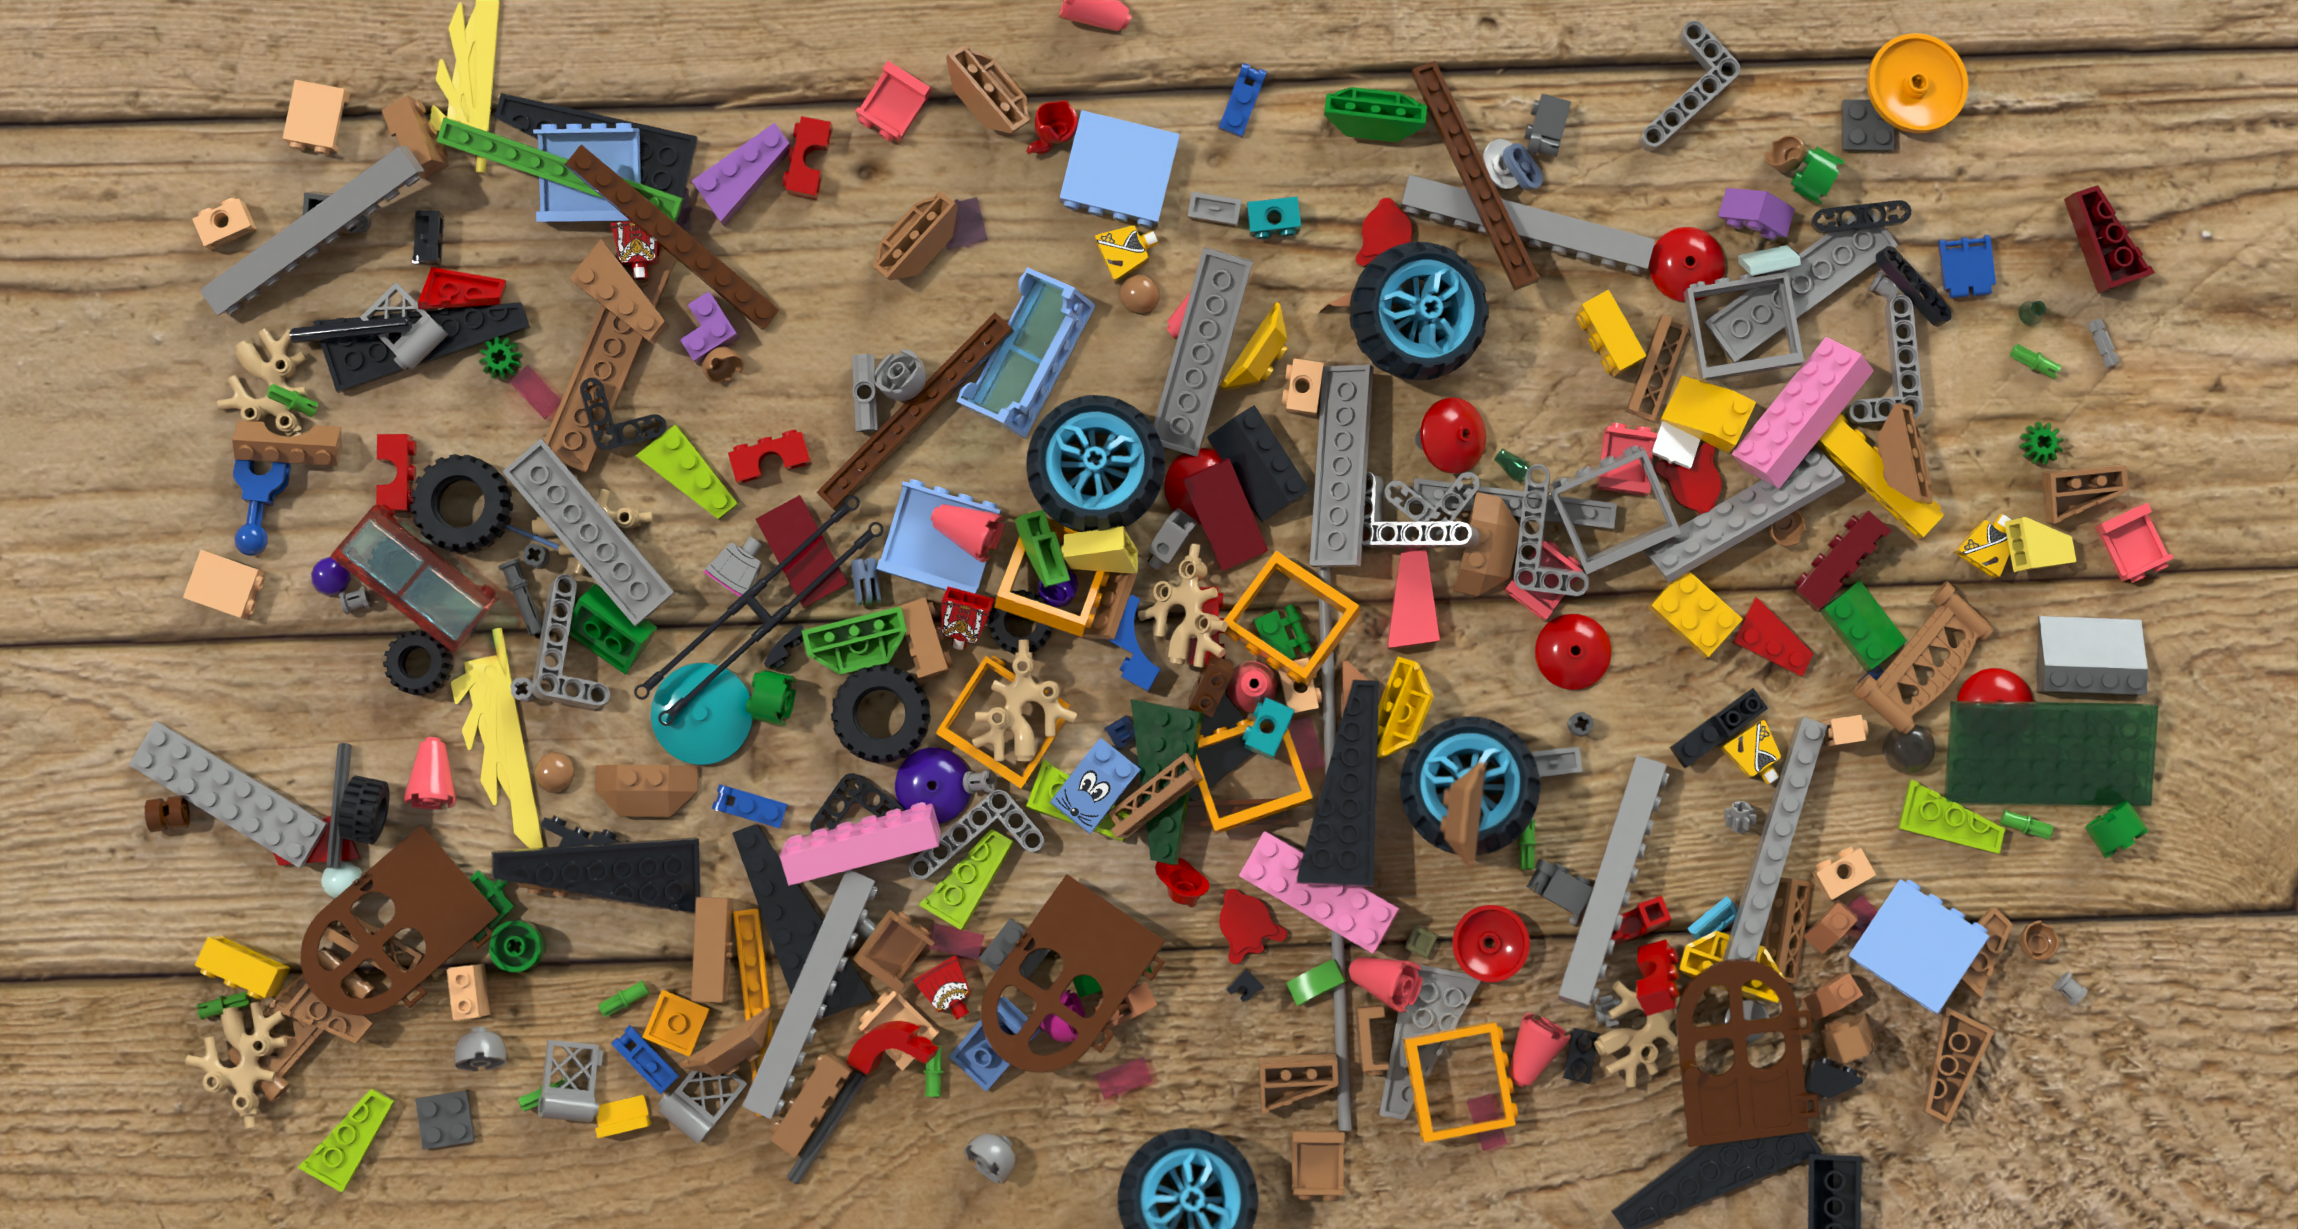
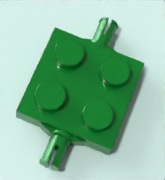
M478 870L469 880L500 914L487 925L492 931L516 905L506 897L503 890L510 881L498 879L494 882ZM483 930L474 939L479 942L487 933Z

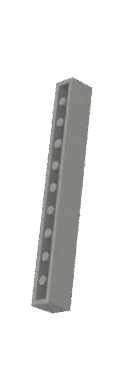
M407 145L397 147L200 289V292L217 315L227 313L229 316L241 308L239 304L245 299L249 302L261 294L259 289L263 286L270 287L280 280L279 275L284 271L290 273L300 266L298 261L306 256L309 259L320 251L318 248L325 242L327 245L334 242L340 237L338 233L344 228L350 230L359 224V217L364 214L367 216L373 214L380 208L378 205L385 199L388 202L400 194L398 189L404 185L409 187L419 181L418 175L424 169Z
M1409 175L1400 209L1405 210L1404 213L1416 217L1423 214L1429 216V220L1438 223H1444V220L1453 222V226L1460 229L1476 228L1478 233L1488 236L1466 189ZM1502 199L1521 241L1527 242L1529 247L1541 249L1544 246L1551 248V252L1555 254H1574L1576 259L1590 262L1591 259L1601 261L1600 265L1608 268L1620 266L1625 268L1626 272L1639 275L1640 272L1644 273L1648 269L1655 239Z
M1802 717L1796 722L1722 961L1731 959L1755 961L1827 729L1826 724L1806 717Z
M1636 756L1558 995L1559 1001L1587 1010L1590 1003L1595 1004L1600 989L1595 988L1598 979L1603 980L1607 968L1603 961L1606 954L1611 956L1615 944L1611 937L1614 930L1619 931L1623 919L1622 916H1619L1621 906L1627 907L1631 893L1626 890L1629 882H1635L1638 868L1634 866L1637 858L1642 860L1646 848L1642 841L1644 835L1650 836L1654 821L1650 820L1652 811H1658L1662 797L1657 795L1660 787L1665 788L1669 777V774L1665 773L1667 764Z
M853 869L845 871L742 1107L769 1119H772L775 1114L780 1115L786 1102L782 1100V1097L786 1090H791L796 1077L792 1076L796 1066L801 1067L805 1059L806 1053L803 1052L806 1043L811 1044L817 1029L813 1028L817 1019H822L827 1006L824 1005V1001L827 995L832 996L838 982L834 981L838 971L842 973L848 958L844 957L848 947L851 949L854 947L858 938V934L855 933L858 923L863 925L869 912L865 910L869 900L873 901L879 889V887L875 886L877 883L876 879Z

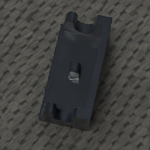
M417 210L415 211L416 220L412 263L441 265L444 215L440 211Z
M1244 968L1225 989L1232 995L1241 987L1240 993L1245 991L1246 993L1240 999L1242 1002H1245L1258 990L1262 991L1265 987Z

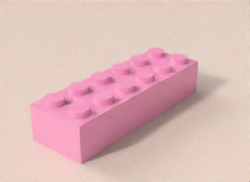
M1825 337L1731 455L1745 471L1779 489L1874 370L1862 354Z
M922 802L912 805L909 810L901 811V809H894L887 812L886 816L876 818L875 815L861 819L859 823L851 824V822H844L837 825L836 829L827 831L826 828L813 831L812 835L809 836L795 835L789 837L784 842L780 859L788 885H793L938 847L941 831L933 804L926 805V803Z
M1264 831L1239 876L1373 954L1376 953L1401 908L1365 887L1296 884L1304 852L1270 832Z

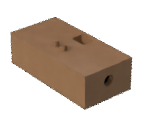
M696 897L691 1001L722 1003L729 1001L731 948L733 945V898Z

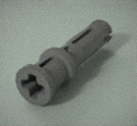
M517 558L505 562L498 567L499 570H503L508 583L506 586L507 590L512 592L516 599L529 636L541 633L542 622L527 587L529 580L524 577L519 565L521 560Z

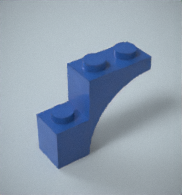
M1131 594L1115 638L1107 639V641L1133 655L1131 659L1126 657L1119 669L1123 672L1121 678L1148 692L1160 672V668L1147 659L1137 643L1134 632V620L1140 599Z

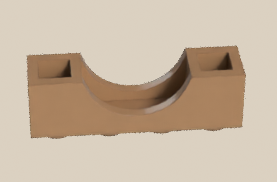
M238 420L232 439L234 459L338 466L343 447L341 427L315 425L304 434L285 437L270 432L264 422Z

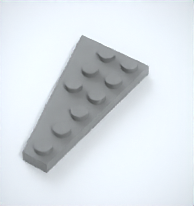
M1419 965L1421 970H1418V975L1422 977L1420 993L1413 1005L1408 1004L1404 1008L1407 1009L1405 1012H1397L1388 1061L1389 1069L1386 1072L1379 1115L1406 1119L1414 1104L1402 1038L1454 1029L1481 982L1467 973ZM1448 1040L1417 1046L1424 1083Z

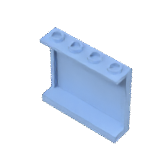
M1081 110L1060 194V202L1064 203V207L1072 210H1078L1081 207L1089 209L1088 213L1103 216V213L1113 215V219L1121 222H1127L1130 219L1138 221L1137 225L1152 228V225L1158 226L1180 134Z
M616 123V128H607L606 124H591V129H582V124H566V129H557V124H542L541 129L533 130L534 134H538V149L569 159L582 144L620 177L641 184L639 129L631 128V123ZM539 177L540 211H536V222L629 221L627 217L603 198Z
M910 479L909 483L903 481V488L884 551L876 569L880 572L944 591L949 586L977 594L987 561L985 563L977 561L933 527L931 515L933 510L942 504L1001 515V510L997 509L998 505L988 501H983L982 504L972 502L973 497L959 493L958 497L948 495L949 490L934 486V490L924 487L925 483Z
M1900 879L1849 954V959L1938 1016L1985 943L1989 941V935L1986 934L1988 930L1976 922L1971 925L1964 920L1965 915L1954 908L1949 911L1942 906L1943 901L1933 894H1929V896L1924 895L1919 891L1921 887L1908 879L1904 882Z

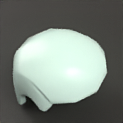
M341 861L339 869L326 868L323 871L321 885L324 891L335 899L353 884L355 879L361 877L362 871L352 863Z

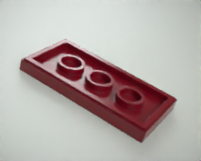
M1229 458L1182 478L1221 571L1268 551Z
M801 495L755 519L779 564L819 529ZM820 535L783 569V572L797 596L836 560L823 536ZM840 567L800 601L803 608L849 585Z

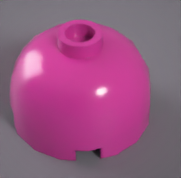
M1065 990L1060 998L1061 1003L1082 1018L1085 1017V1011L1078 995L1075 992L1070 993L1071 990ZM1054 1014L1048 1015L1041 1024L1042 1029L1046 1030L1048 1035L1056 1041L1066 1043L1074 1042L1077 1039V1030Z

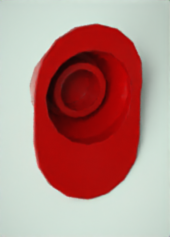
M1179 858L1178 865L1156 862V875L1167 886L1169 898L1173 902L1193 908L1200 896L1208 892L1210 887L1208 880L1184 859Z

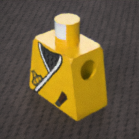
M1135 226L1095 235V241L1114 283L1119 282L1149 262L1146 250L1158 245L1153 230L1139 236Z
M1999 514L1993 524L1987 520L1981 521L1954 549L1953 553L1991 578L2000 577L2010 555L2004 522L2011 519L2003 514Z
M1765 720L1758 721L1720 747L1726 756L1748 778L1759 773L1765 783L1769 784L1780 777L1772 764L1779 760L1781 755Z

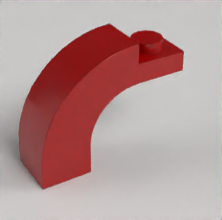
M889 1021L878 1025L862 1036L851 1049L846 1064L869 1075L879 1067L882 1056L887 1049L900 1050L926 1064L936 1056L939 1047L934 1045L930 1039L917 1036L920 1026L906 1021Z

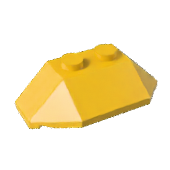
M1275 302L1219 385L1220 390L1228 391L1258 385L1262 379L1267 381L1274 370L1271 365L1275 359L1280 361L1288 350L1285 346L1287 335L1281 305L1278 302Z
M1399 656L1378 705L1377 758L1380 759L1414 745L1434 698L1420 664Z
M1714 931L1686 945L1678 970L1693 979L1709 966L1722 962L1730 935ZM1759 945L1755 961L1771 967L1784 978L1767 949ZM1751 980L1742 986V997L1778 1003L1779 999L1774 991L1761 981ZM1723 985L1712 986L1728 992L1727 987Z

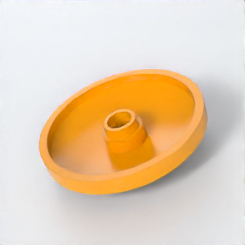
M1912 33L1890 40L1876 53L1867 73V91L1877 113L1890 125L1910 133H1929L1946 126L1961 111L1968 94V77L1962 60L1948 44L1930 35Z

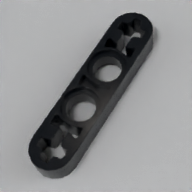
M1903 200L1825 208L1818 210L1813 215L1811 225L1818 233L1894 226L1905 223L1910 218L1912 209ZM1897 206H1899L1900 210L1905 211L1901 219L1895 214L1889 215L1887 217L1889 221H1886V210L1884 207H1887V212L1895 211ZM1869 209H1876L1880 212L1881 217L1878 222H1872L1868 219L1867 212ZM1844 212H1852L1855 215L1854 224L1847 225L1843 222L1842 215ZM1834 213H1837L1836 221L1827 223L1826 227H1823L1822 223L1817 222L1821 215H1824L1825 219H1833L1835 217Z
M1887 246L1876 253L1878 266L1904 295L1911 299L1914 306L1933 326L1940 327L1951 320L1952 315L1947 304L1894 247Z

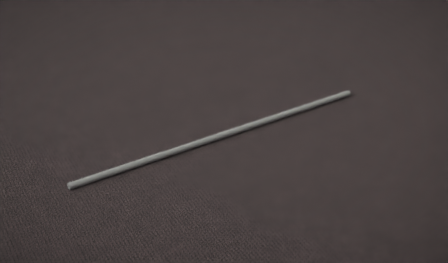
M1317 567L1318 579L1331 586L1330 567ZM1319 598L1321 645L1332 631V606ZM1333 651L1321 666L1325 776L1337 737ZM1331 930L1332 959L1337 960L1346 979L1344 937ZM1345 982L1333 989L1335 1048L1338 1064L1337 1101L1339 1131L1351 1130Z

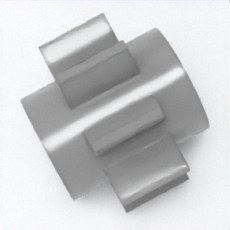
M1744 801L1732 803L1731 809L1725 808L1724 819L1726 820V826H1730V829L1736 833L1749 831V825H1756L1757 815L1754 814L1755 808H1751L1750 804Z
M1612 995L1598 998L1600 1004L1594 1005L1598 1024L1605 1022L1607 1028L1619 1025L1618 1019L1624 1018V1014L1611 1020L1607 1011L1621 1004L1620 1000H1613Z

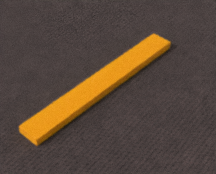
M759 908L733 912L745 1021L767 1007H771ZM772 1016L765 1047L759 1050L762 1055L750 1062L752 1081L755 1079L774 1035Z

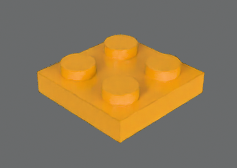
M663 989L642 1038L690 1057L708 1017L710 1008Z

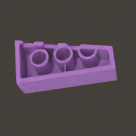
M774 123L693 179L692 182L725 227L737 210L739 211L751 194L754 191L756 192L762 185L761 183L789 154L791 146Z

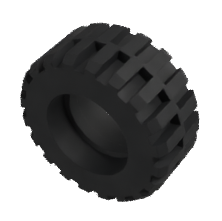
M453 454L449 455V458L446 459L441 457L435 460V465H428L423 470L426 473L422 477H417L415 481L418 484L417 488L411 491L410 497L414 501L413 504H410V509L415 515L413 521L416 527L420 528V533L426 539L447 551L467 554V552L471 551L474 553L482 551V547H490L494 544L493 540L495 538L502 537L505 533L503 528L505 525H509L511 521L509 513L513 511V503L510 502V497H512L511 489L507 487L506 479L496 468L480 458L478 459L466 454L464 456ZM461 480L475 483L484 494L482 514L470 526L464 528L453 527L446 523L441 516V497L451 484Z
M873 665V667H864L855 674L849 675L844 684L839 686L837 689L838 693L832 702L833 712L831 713V721H833V729L840 739V743L853 755L874 763H891L907 757L914 749L921 745V741L928 732L927 729L931 719L930 704L924 689L910 674L889 665ZM873 691H890L897 695L904 705V723L899 731L890 737L875 738L869 736L859 725L857 719L859 704L866 695Z

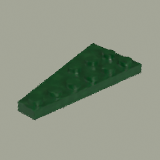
M1131 699L1138 763L1141 769V787L1184 753H1188L1195 764L1204 713ZM1185 762L1178 767L1177 778L1189 770ZM1162 779L1159 782L1158 793L1167 787L1171 780ZM1190 790L1146 823L1151 860L1178 865ZM1143 794V803L1145 804L1151 799L1150 794Z

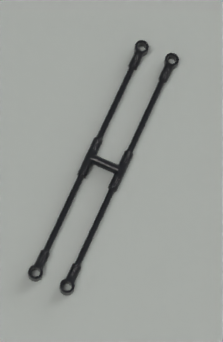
M853 495L847 496L844 499V504L830 515L831 518L769 574L763 579L760 578L727 608V611L680 654L661 671L654 673L643 684L636 685L634 688L636 698L640 700L648 698L650 691L664 679L663 676L731 615L734 616L746 604L764 622L761 627L751 634L752 637L688 695L684 698L681 697L668 710L661 711L658 716L660 724L663 726L671 725L674 717L688 706V702L751 645L756 641L759 642L792 612L791 609L858 549L861 550L874 537H879L883 534L884 528L881 523H870L868 530L854 542V545L789 604L782 606L774 615L771 616L757 601L755 596L767 586L771 579L830 526L838 523L850 511L859 508L860 500L858 497ZM850 498L856 500V506L850 508L847 503ZM873 525L880 527L878 534L872 533L871 528ZM638 688H646V694L639 696L637 694ZM666 713L671 716V720L667 723L661 720L662 715Z

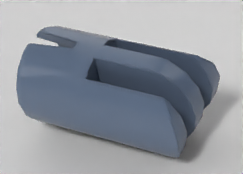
M867 558V560H864V563L863 559L852 560L851 567L856 606L862 605L860 581H862L865 604H872L871 579L875 603H881L876 559Z

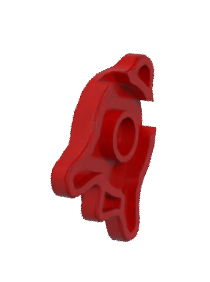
M1382 198L1378 206L1365 218L1361 234L1363 246L1356 255V264L1361 267L1366 266L1382 252L1394 246L1411 242V222L1391 198Z
M1704 443L1696 452L1690 469L1680 465L1669 464L1666 461H1659L1654 466L1655 473L1666 479L1669 483L1670 491L1675 501L1679 505L1696 511L1699 515L1715 508V502L1721 490V478L1713 463L1715 447L1708 443Z
M1229 889L1224 893V904L1220 912L1219 926L1223 935L1228 940L1230 948L1228 959L1232 964L1240 963L1246 953H1261L1264 950L1262 944L1264 938L1279 942L1286 939L1287 931L1273 923L1267 908L1259 899L1241 894L1236 889Z

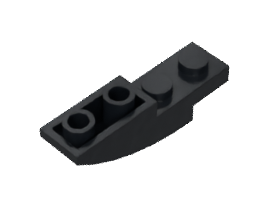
M1752 688L1698 725L1669 748L1681 765L1686 768L1766 711L1768 707L1755 689Z
M553 815L552 819L544 817L540 827L562 837L558 847L620 842L616 840L618 835L607 829H603L602 832L594 831L592 837L589 838L590 832L577 826L573 830L565 826L566 820Z

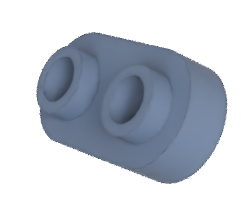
M1519 143L1507 146L1503 151V160L1519 185L1524 190L1538 188L1542 184L1543 176L1529 152H1526V148Z

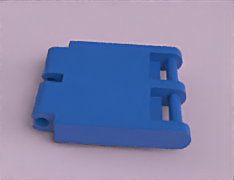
M1984 235L1983 238L1977 239L1962 237L1961 240L1947 242L1944 239L1938 240L1943 291L1949 290L1950 298L1968 297L1969 288H1971L1972 296L1992 294L1991 286L1996 284L1990 235ZM1984 243L1983 246H1973V247H1969V245H1968V244ZM1961 245V248L1946 249L1948 246Z

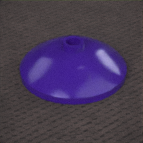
M925 748L916 751L901 764L895 780L897 800L904 811L911 809V806L917 803L933 804L938 824L950 821L963 811L970 799L971 794L967 793L963 786V777L968 768L957 755L946 749ZM934 780L937 783L935 790L928 789L929 781Z

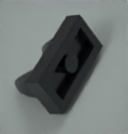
M1578 1028L1572 1029L1563 1073L1564 1079L1589 1084L1596 1052L1594 1042L1597 1041L1599 1033Z

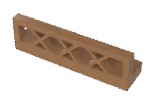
M1664 314L1658 320L1625 410L1626 413L1654 422L1689 329L1687 326L1671 321L1672 317ZM1669 327L1681 331L1678 341L1670 345L1666 339ZM1676 345L1675 350H1674V353H1673L1672 350H1671V347H1673V346ZM1667 349L1671 358L1670 364L1660 368L1657 362L1659 353ZM1667 369L1666 375L1664 377L1662 371ZM1658 373L1663 382L1662 386L1655 391H1651L1648 385L1652 375ZM1659 392L1658 397L1655 400L1654 394ZM1649 396L1654 405L1651 415L1639 411L1642 400Z
M1184 753L1108 812L1116 825L1111 829L1116 838H1128L1204 779L1188 753ZM1185 762L1189 770L1177 778L1178 767ZM1162 779L1171 780L1170 784L1158 793L1159 782ZM1150 794L1151 799L1141 807H1138L1140 796ZM1125 808L1131 809L1132 814L1122 821L1118 813Z
M1780 877L1764 929L1762 946L1767 949L1783 976L1785 975L1786 965L1789 964L1788 977L1784 978L1787 983L1796 984L1812 882ZM1798 885L1802 886L1799 899L1797 898ZM1796 913V914H1797V921H1796V923L1794 924V923H1793V916H1794V914ZM1793 939V947L1790 950L1789 942Z
M352 913L357 921L364 928L368 929L369 934H376L380 930ZM329 925L323 934L325 938L351 953L358 949L359 943L350 933L349 936L343 932L347 931L346 928L337 929ZM394 937L388 941L390 942L392 953L387 955L389 957L393 956V962L402 972L412 970L420 963L424 956ZM395 946L399 947L402 950L396 952ZM407 952L415 957L409 969L399 964L397 954ZM373 959L366 960L368 963L382 970Z

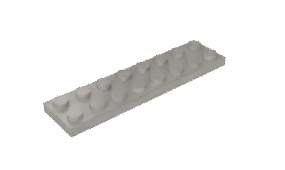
M1869 209L1867 212L1868 219L1872 222H1878L1879 219L1872 209ZM1855 215L1850 217L1844 223L1847 225L1854 224ZM1885 227L1828 233L1799 254L1801 265L1780 270V273L1788 272L1796 319L1875 263L1876 253L1887 246L1894 248L1898 246ZM1777 285L1748 290L1704 322V325L1732 363L1737 362L1785 327Z
M1204 247L1202 250L1153 425L1163 447L1198 456L1253 265L1251 260Z
M1370 364L1323 366L1309 564L1312 567H1361L1374 367Z
M542 438L502 471L634 626H638L675 594Z
M1817 448L1804 457L1779 489L1761 480L1715 506L1709 512H1705L1680 526L1681 534L1646 548L1643 551L1666 581L1670 583L1845 483L1844 476Z
M158 721L154 722L129 764L179 796L184 795V799L298 868L304 867L329 825Z

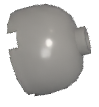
M906 349L900 350L902 352L900 354L894 355L891 353L886 356L875 371V376L877 377L875 384L879 390L889 399L901 402L916 397L925 386L927 378L922 361L913 351Z
M485 1027L472 1028L470 1033L463 1035L459 1039L455 1047L454 1061L457 1069L477 1071V1067L487 1066L486 1070H492L506 1064L507 1054L504 1042L497 1034L487 1031Z
M982 1134L975 1137L964 1148V1154L968 1161L973 1158L977 1163L974 1168L994 1183L999 1181L1000 1184H1003L1013 1171L1015 1164L1014 1152L1010 1148L1012 1143L1003 1135L998 1137L994 1134Z

